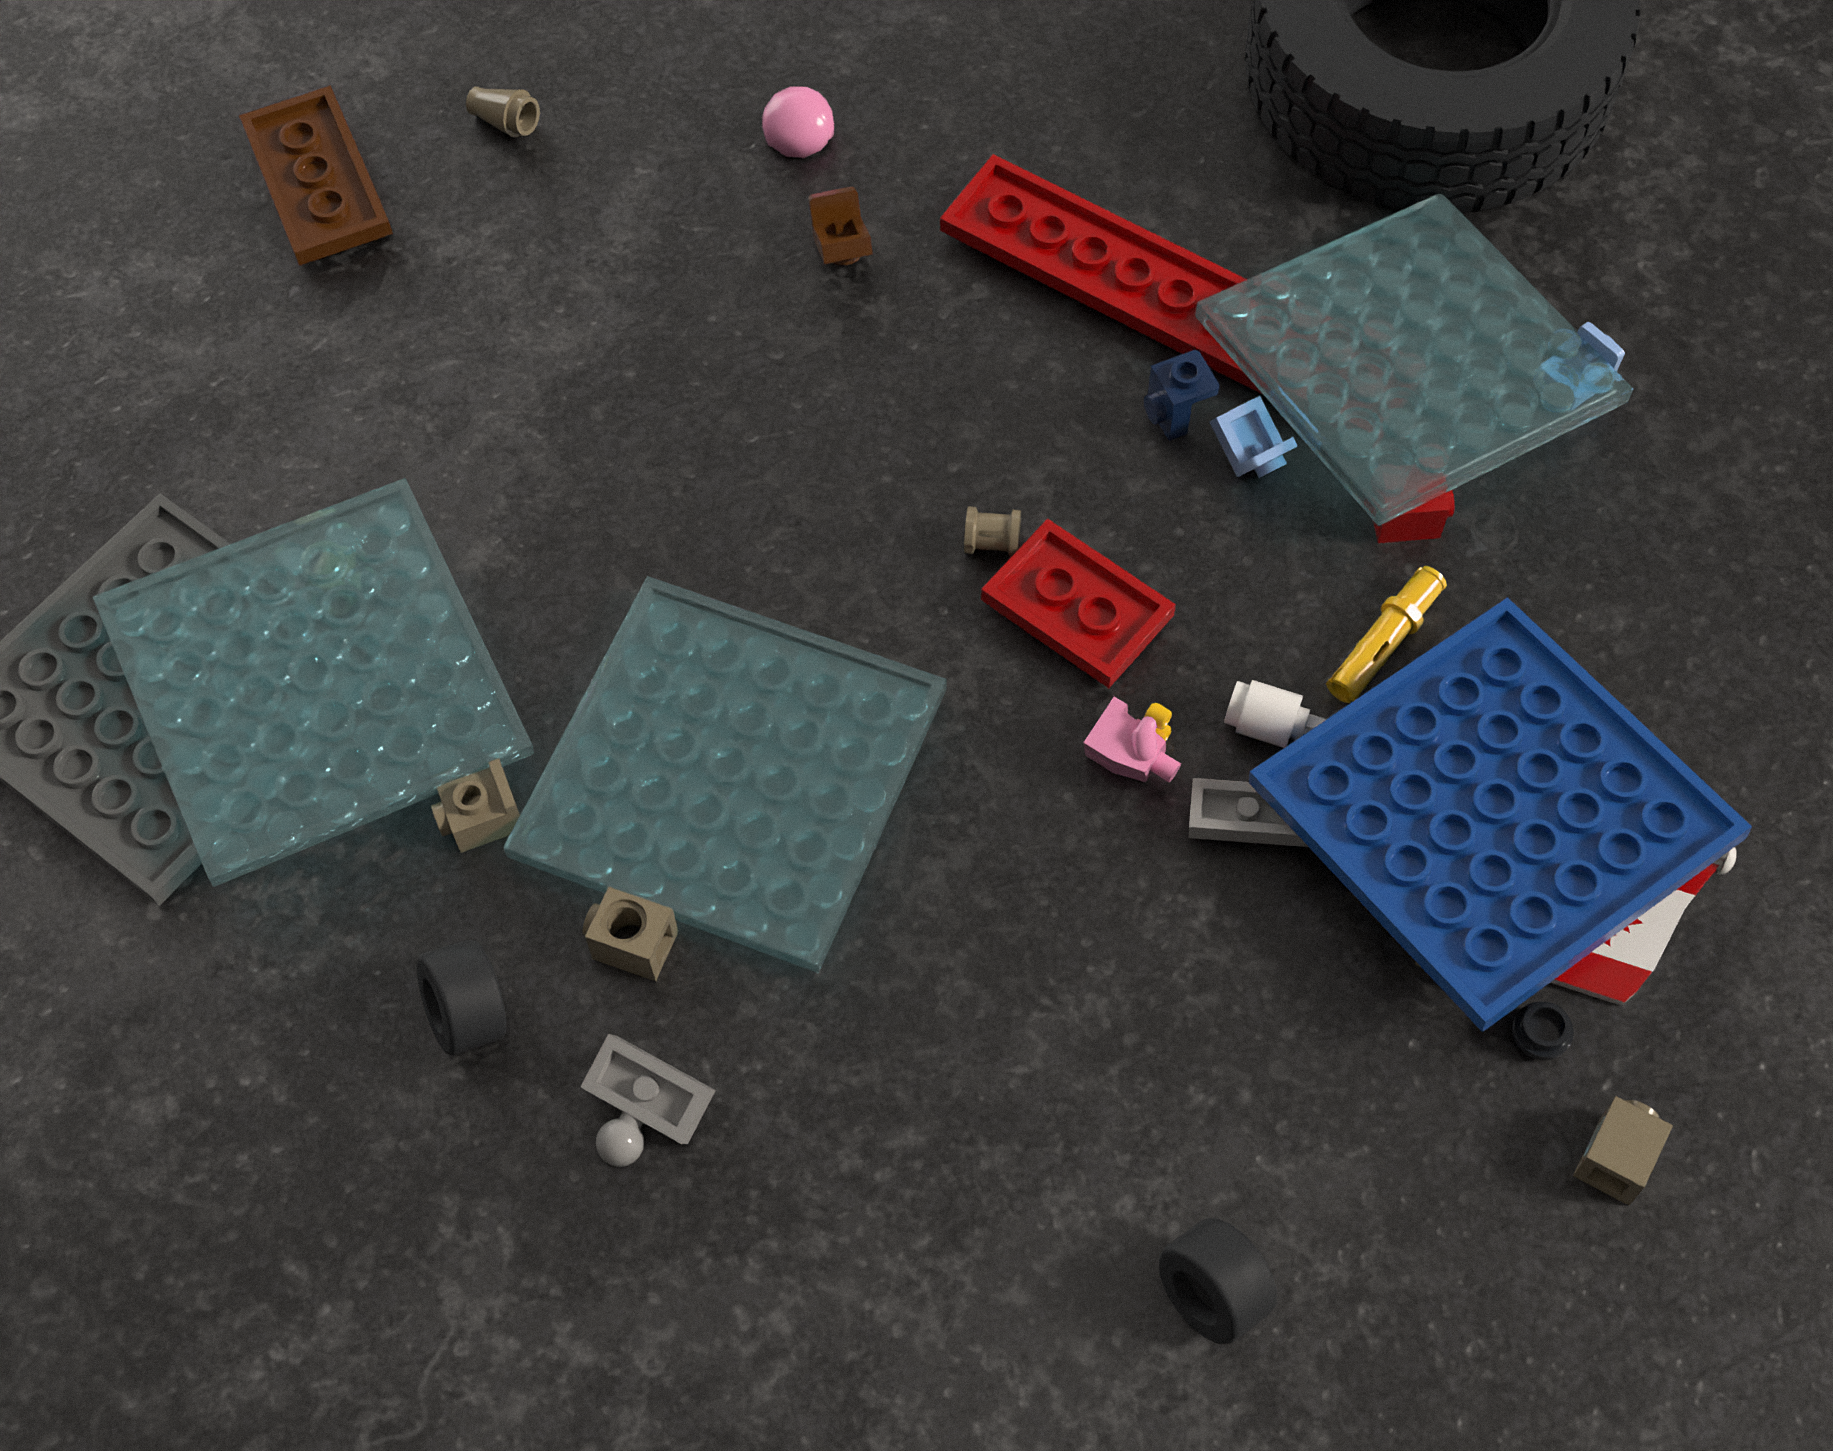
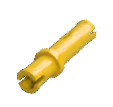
M1429 566L1419 567L1398 595L1390 596L1381 606V616L1326 683L1328 690L1337 699L1345 703L1355 701L1407 634L1416 633L1422 626L1424 621L1423 614L1447 586L1446 580L1437 570Z

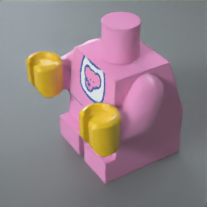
M1113 697L1083 742L1085 756L1115 774L1146 782L1153 772L1170 783L1181 766V763L1165 754L1166 740L1171 734V727L1167 725L1172 717L1171 711L1158 703H1152L1142 720H1135L1128 714L1127 704Z

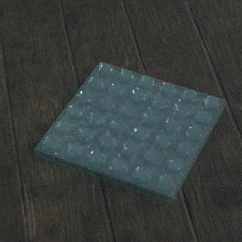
M1443 194L1432 196L1197 302L1195 317L1378 526L1627 403L1634 389L1577 333V330Z
M406 478L93 596L213 887L439 794L437 787L490 767L488 763L499 758L502 767L534 754L529 736Z
M647 576L503 849L508 858L599 892L606 893L608 887H612L672 908L675 920L819 973L947 690V679Z

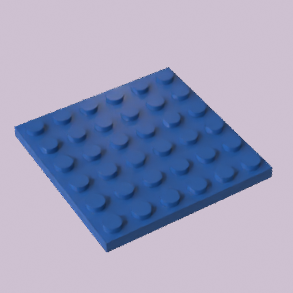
M1508 597L1252 769L1249 774V784L1482 1032L1745 840L1752 828L1744 818Z

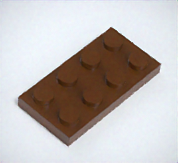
M331 85L239 115L299 266L393 234L387 215Z

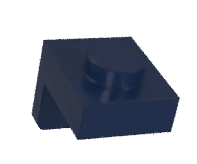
M1197 350L1152 365L1148 395L1144 396V407L1147 416L1154 425L1159 424L1169 441L1187 435L1192 404L1217 395L1219 383L1201 353Z

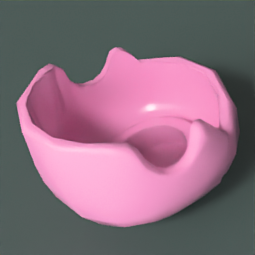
M790 86L777 92L764 109L762 128L768 146L773 147L786 157L806 158L821 151L828 140L833 137L834 119L832 109L819 92L809 87Z

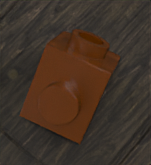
M854 187L811 194L808 197L814 241L824 264L848 265L858 261L860 257L873 255L871 237L861 218L858 193Z

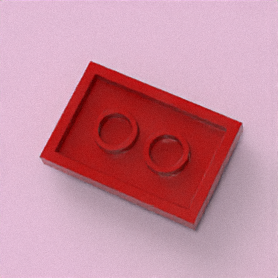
M1048 518L981 589V601L1107 688L1114 684L1174 616L1176 607L1175 603Z

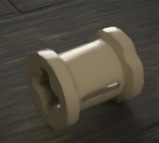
M968 506L964 553L973 554L976 549L1007 551L1009 557H1012L1019 549L1021 510H1012L1010 515L979 513L976 507Z

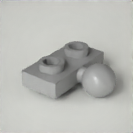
M612 1034L607 1035L581 1085L582 1089L623 1111L619 1118L605 1123L600 1128L596 1137V1149L599 1156L607 1164L616 1167L630 1165L641 1155L644 1147V1137L640 1129L643 1123L681 1144H688L716 1091Z

